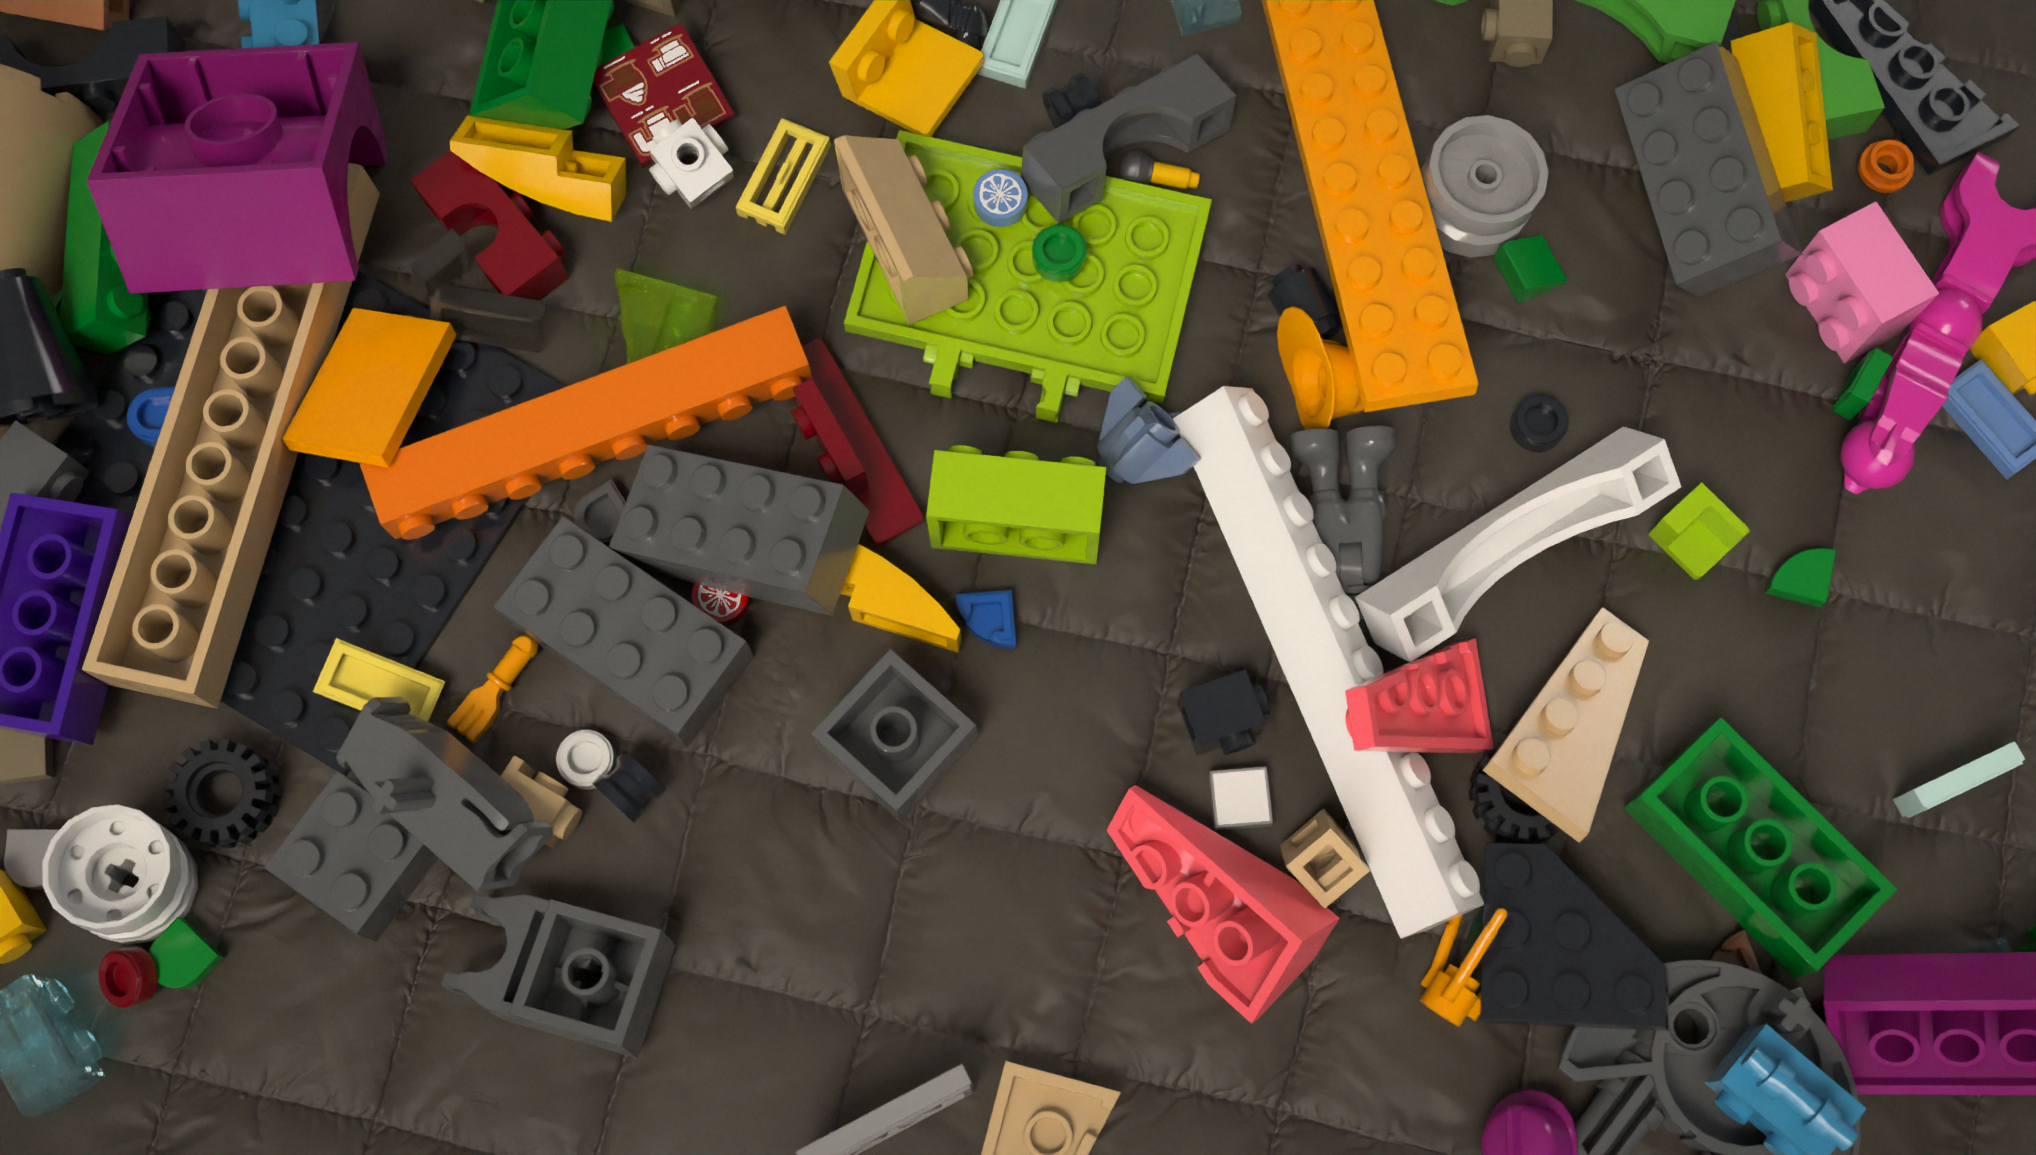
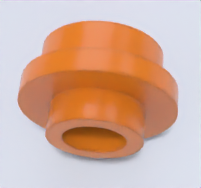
M1896 140L1875 142L1863 151L1858 160L1859 176L1874 191L1880 193L1897 192L1905 187L1913 176L1914 159L1912 152L1905 144ZM1877 164H1884L1889 167L1891 174L1881 170Z

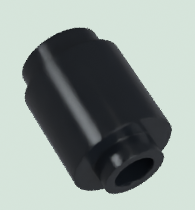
M1296 264L1283 270L1272 279L1274 288L1267 296L1280 317L1285 309L1292 306L1303 309L1313 320L1321 339L1326 340L1343 328L1338 318L1340 315L1338 306L1314 267L1303 270L1300 264Z

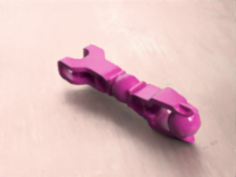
M1979 151L1960 171L1939 208L1941 224L1948 235L1950 244L1931 281L1939 294L1909 324V332L1901 340L1892 357L1894 358L1870 402L1863 408L1858 425L1850 430L1842 443L1840 461L1844 469L1845 489L1854 494H1859L1867 489L1877 490L1892 487L1902 482L1911 472L1916 452L1913 443L1947 400L1949 395L1947 393L1959 371L1964 356L1981 335L1982 314L1990 308L2011 267H2020L2036 260V207L2022 210L2011 207L2001 199L1995 187L2000 164Z

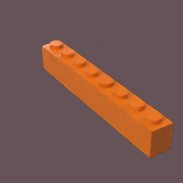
M785 305L400 448L389 468L360 463V467L380 525L394 539L401 537L406 540L416 539L431 533L435 529V524L454 517L460 520L476 517L487 511L489 504L507 497L517 500L532 496L541 490L542 484L563 477V479L571 480L583 477L594 470L595 464L616 457L618 460H626L636 457L646 451L647 445L667 437L670 440L687 438L698 432L700 425L721 418L728 421L740 418L748 414L752 410L753 405L771 398L775 401L791 399L795 397L792 388L812 378V374Z

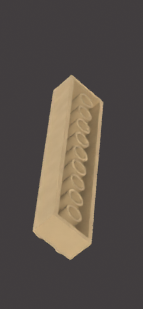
M348 163L349 217L358 262L380 193L362 165ZM352 281L207 290L82 667L84 672L111 686L218 709L298 452L288 449L282 437L332 347Z

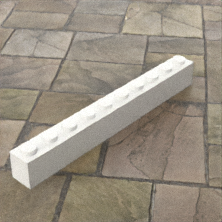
M1223 386L1174 417L1173 420L1179 428L1181 439L1183 438L1201 458L1194 466L1195 471L1400 939L1429 930L1485 905L1479 893L1480 883L1474 868L1464 860L1454 837L1455 826L1453 820L1437 800L1430 784V770L1424 758L1417 752L1354 751L1353 739L1347 730L1345 721L1348 709L1345 690L1382 675L1383 666L1381 660L1366 642L1358 624L1360 620L1358 609L1352 599L1344 593L1335 573L1337 567L1335 558L1330 549L1322 543L1313 524L1314 514L1312 507L1306 497L1299 492L1291 475L1290 458L1273 435L1267 421L1269 413L1264 401L1254 392L1253 388Z

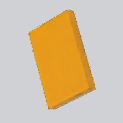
M353 308L282 437L290 451L389 468L457 335L451 323Z

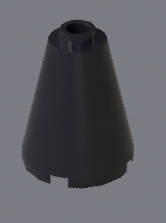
M24 268L0 270V427L11 426L15 420L25 425L28 424L27 419L47 417V421L80 414L96 408L98 404L97 391L41 279L35 276H27L26 269Z

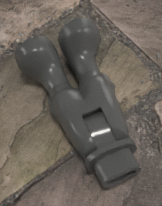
M1366 426L1352 429L1345 434V455L1350 479V494L1346 501L1343 500L1339 491L1340 433L1332 429L1298 431L1290 436V448L1293 457L1301 462L1309 472L1313 492L1309 499L1314 514L1313 524L1322 543L1330 549L1335 558L1337 566L1335 573L1344 593L1352 599L1358 609L1359 623H1366L1355 597L1377 584L1380 579L1383 557V522L1388 512L1385 508L1384 498L1378 490V473L1380 464L1395 451L1396 430L1387 426Z

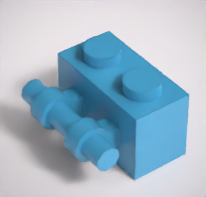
M1767 1024L1748 1028L1705 1081V1084L1718 1094L1714 1102L1724 1113L1740 1124L1745 1125L1747 1121L1751 1122L1767 1136L1763 1144L1773 1155H1831L1836 1147L1845 1151L1859 1136V1132L1853 1128V1125L1867 1109Z

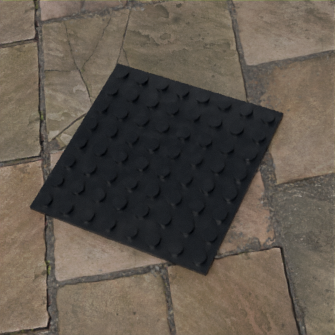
M358 271L356 280L352 281L333 344L353 308L442 322L449 321ZM208 289L166 291L151 311V321L146 336L125 347L97 386V407L77 414L55 446L90 471V474L83 481V488L73 502L118 509L133 516L155 446L144 443L130 430L127 423V411L133 399L143 391L176 386ZM451 323L457 335L399 449L562 389L565 386ZM298 452L220 702L347 776L350 770H345L338 763L336 756L361 711L313 692L335 639L337 638L417 670L531 496L517 500L507 497L489 504L487 511L476 517L463 520L454 517L435 524V529L431 533L420 538L406 540L401 537L394 539L380 525L359 462Z

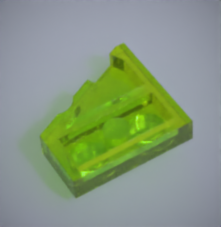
M619 268L616 269L614 277L619 293L622 316H620L628 353L627 364L709 334L719 305L717 296Z

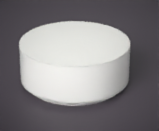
M580 730L567 736L560 744L556 755V763L562 777L572 786L590 790L596 788L592 783L599 775H609L616 767L617 756L612 744L602 734L592 730Z

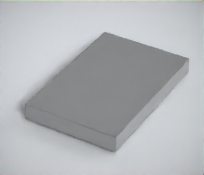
M960 1064L796 1151V1154L858 1155L973 1094L975 1088L964 1066Z

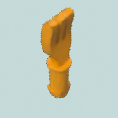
M521 634L511 642L512 646L495 669L487 673L486 676L489 680L483 686L472 690L448 719L447 725L454 730L457 729V732L462 736H466V739L471 743L477 742L494 722L500 711V697L503 691L509 692L512 689L511 684L530 658L535 657L538 650V642L529 635Z

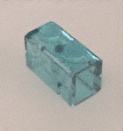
M31 974L20 977L0 990V1077L22 1116L44 1117L71 1101L74 1096L80 1095L103 1080L104 1074L96 1062L103 1057L98 1042L91 1033L84 1028L78 1030L68 1012L74 1008V1002L67 989L56 979L50 981L49 978Z

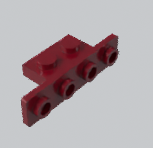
M818 338L802 346L809 363L812 378L792 388L795 395L792 399L797 408L790 412L804 439L808 440L814 437L823 454L816 458L828 482L844 485L869 510L864 526L874 544L882 546L921 525L924 521L923 514L823 340Z

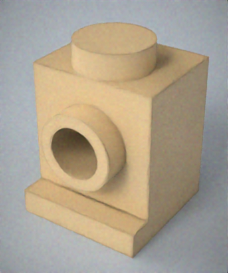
M514 755L501 777L518 791L528 803L533 813L534 821L545 820L553 827L552 837L545 843V845L553 849L559 838L566 840L573 833L581 819L582 810L564 798L569 790L567 787L540 771L535 779L532 780L531 778L536 771Z
M1324 808L1280 845L1285 866L1324 908H1327L1370 871L1369 867L1360 858L1354 841Z

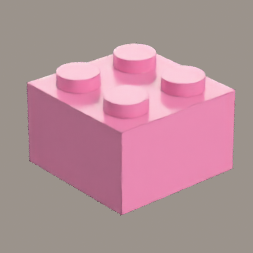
M1877 202L1820 230L1802 252L1803 255L1797 258L1785 274L1789 280V288L1793 297L1799 304L1807 307L1819 325V333L1823 342L1829 349L1838 353L1844 364L1898 336L1939 294Z

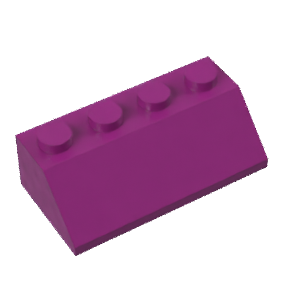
M2036 952L1833 955L1825 963L1824 1008L1827 1029L1836 1039L1847 1060L1854 1078L1857 1094L2036 1095Z

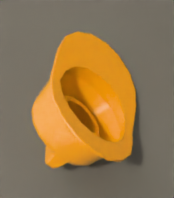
M1295 306L1285 309L1278 323V350L1283 368L1295 396L1299 418L1304 429H1327L1332 419L1363 411L1349 349L1337 341L1321 339L1313 320L1303 309Z

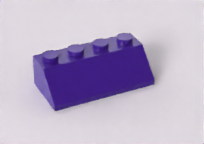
M10 493L0 530V728L93 746L109 685L84 672L82 667L132 516L113 508Z

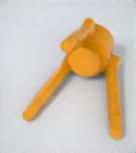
M1503 908L1496 910L1460 967L1457 968L1450 964L1443 973L1463 915L1449 920L1432 965L1420 983L1426 990L1419 1001L1457 1027L1461 1026L1466 1016L1476 1021L1481 1014V991L1477 995L1474 994L1480 984L1470 975L1507 917V911Z

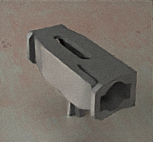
M374 697L367 702L337 754L336 759L345 770H353L374 800L372 809L378 814L389 813L476 891L514 886L520 877L523 865L552 837L553 827L545 820L534 821L533 813L528 803L518 791L448 731L410 714V705L402 697Z

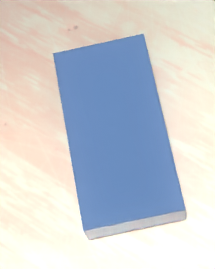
M1982 359L1957 376L1951 384L1947 393L1949 394L1942 407L2007 480L2036 459V420Z

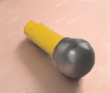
M1131 150L1123 154L1117 168L1118 175L1122 180L1147 185L1155 183L1181 189H1187L1188 187L1196 189L1200 173L1192 172L1190 168L1155 162L1154 158H1150L1141 150Z

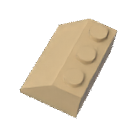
M848 135L834 139L842 190L908 325L968 300L967 279L973 277L970 262L961 246L952 248L945 234L950 231L947 216L938 200L929 202L923 190V187L928 185L927 178L917 156L913 155L907 158L898 139Z

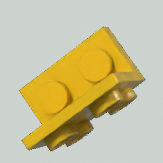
M874 0L831 58L829 64L843 97L912 133L931 137L982 67L985 59L981 51L917 20L910 0Z

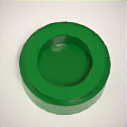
M1063 224L1051 225L1041 230L1035 237L1032 245V262L1038 274L1046 280L1067 282L1077 277L1085 267L1087 255L1086 242L1081 233L1073 227Z

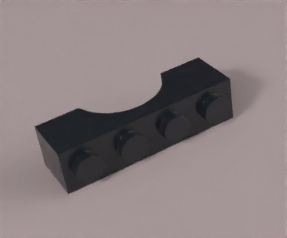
M167 16L113 22L107 37L98 49L81 61L61 67H47L30 62L7 35H0V64L40 78L41 91L55 98L57 93H70L94 112H107L118 106L139 54L185 52V41Z

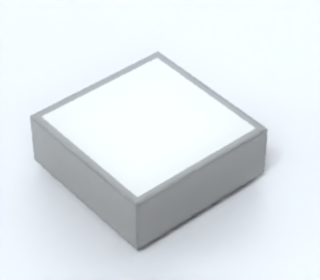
M1267 766L1209 771L1208 779L1214 831L1272 826L1273 818Z

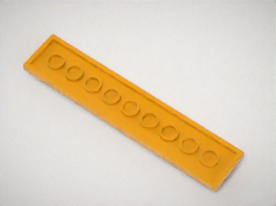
M1262 0L1364 412L1475 395L1479 385L1374 0Z

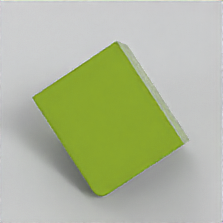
M1701 482L1663 517L1648 535L1693 579L1698 580L1750 532V529Z

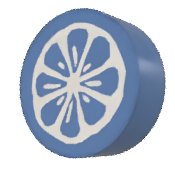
M997 169L985 173L979 178L974 187L975 211L982 221L991 226L1006 227L1015 224L1023 217L1028 205V191L1025 182L1016 173L1005 169Z

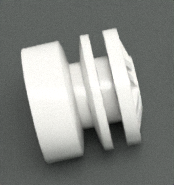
M121 805L93 807L69 819L51 839L42 862L43 888L52 907L71 923L89 930L103 939L125 945L151 942L157 939L177 917L184 918L190 911L198 890L197 864L187 844L142 811ZM127 874L139 877L138 883L133 888L122 884Z

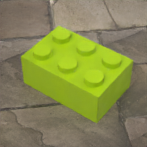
M964 445L951 446L948 448V451L934 450L926 513L931 548L1097 564L1106 467L1095 466L1094 461L1083 457H1066L1061 460V463L1040 461L1035 454L1024 451H1010L1005 453L1004 457L982 455L981 450Z

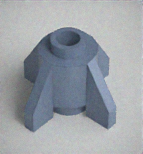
M1125 377L1110 392L1097 445L1098 452L1101 455L1098 459L1100 467H1106V474L1119 483L1126 480L1136 484L1186 474L1201 458L1183 438L1178 439L1175 443L1173 441L1180 433L1173 418L1181 413L1173 412L1168 414L1159 405L1150 401L1142 408L1138 407L1147 396L1130 377Z

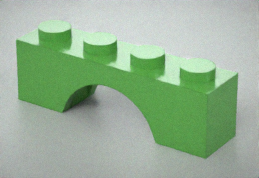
M1757 0V18L1762 31L1793 22L1816 33L1827 139L1866 132L1885 108L1869 60L1844 55L1827 45L1817 34L1811 23L1808 10L1809 0Z

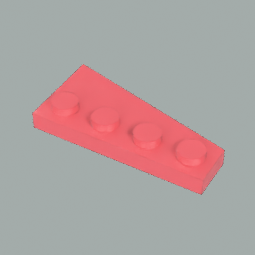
M1476 638L1455 642L1345 690L1348 707L1345 721L1347 730L1353 739L1354 751L1479 753L1489 751L1494 747Z

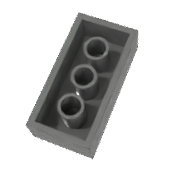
M1715 41L1615 88L1620 109L1677 286L1700 297L1803 255L1739 61L1735 56Z
M648 445L609 548L646 573L833 616L869 510L841 484Z
M565 517L560 519L493 606L509 625L522 634L529 635L542 648L687 748L754 658L752 651L743 638Z

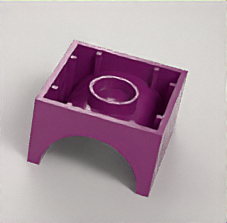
M359 42L139 54L87 178V184L129 293L356 280L359 266L355 254L349 217L348 163L362 166L386 165L389 153Z

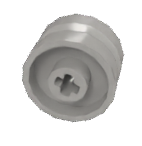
M1484 115L1465 117L1448 126L1433 144L1426 163L1420 172L1441 247L1450 253L1470 258L1496 254L1499 245L1515 240L1543 198L1549 175L1544 152L1530 133L1510 120Z

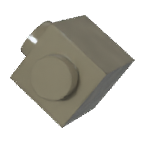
M1491 0L1489 8H1484L1480 30L1481 40L1489 41V61L1505 62L1512 67L1542 64L1553 39V0Z

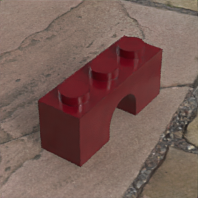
M452 151L446 153L410 180L423 203L454 240L477 226L487 225L498 228L494 241L476 255L474 259L485 278L517 317L570 279L561 262L567 256L565 250L548 229L539 234L529 221L535 218V216L516 191L507 196L498 185L499 182L478 171Z

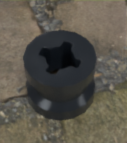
M1083 73L1071 77L1066 87L1062 89L1052 87L1042 94L1045 109L1055 129L1071 121L1082 110L1093 109L1102 104L1095 87Z
M624 750L616 758L617 766L610 774L599 775L592 784L634 823L642 815V806L650 798H659L666 789L637 760Z

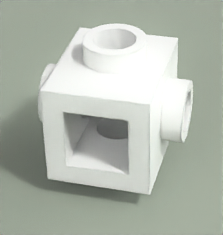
M691 118L683 125L677 119L662 128L652 138L656 145L649 151L655 165L649 169L650 173L668 196L676 190L691 210L734 178L733 169L722 156L728 151V148L710 124L701 129L694 118ZM685 155H693L698 158L691 165H685L680 162L681 158Z

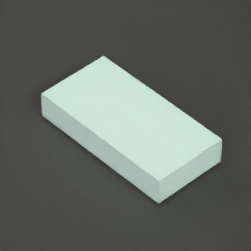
M1000 0L981 50L985 62L977 74L1026 89L1059 0Z
M2014 741L1896 797L1893 801L1902 817L1907 816V818H1910L2022 765V761L2025 758Z

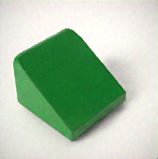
M1543 235L1512 240L1501 244L1493 258L1518 304L1567 282L1566 276Z

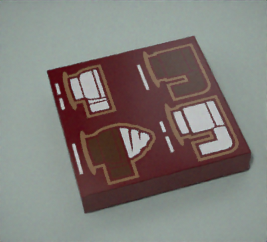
M682 23L602 64L594 74V87L642 169L654 163L649 151L656 145L652 138L672 121L678 119L683 125L691 118H694L701 129L710 124L715 130L735 119L733 110Z

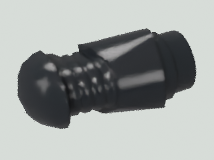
M910 0L917 20L955 30L953 38L977 50L980 46V36L987 37L986 14L978 2L972 6L960 0Z

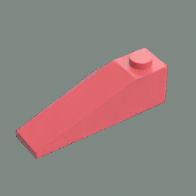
M1137 785L1128 789L1107 828L1108 834L1144 888L1154 889L1172 915V918L1167 923L1177 938L1184 934L1203 962L1197 968L1208 985L1251 1024L1264 1014L1314 960L1340 919L1329 908H1324L1307 889L1292 877Z

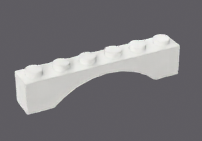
M1623 426L1356 596L1355 599L1374 643L1408 662L1414 661L1457 633L1465 615L1479 597L1501 577L1522 562L1574 535L1607 523L1637 516L1681 488L1665 439Z

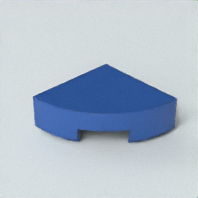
M1012 590L956 594L959 614L971 633L981 641L994 647L1016 649Z

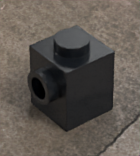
M1246 669L1180 692L1177 702L1196 756L1222 748L1224 755H1229L1255 745L1257 742L1254 736L1261 734L1266 724L1264 716L1270 715L1269 704L1259 682L1251 684Z

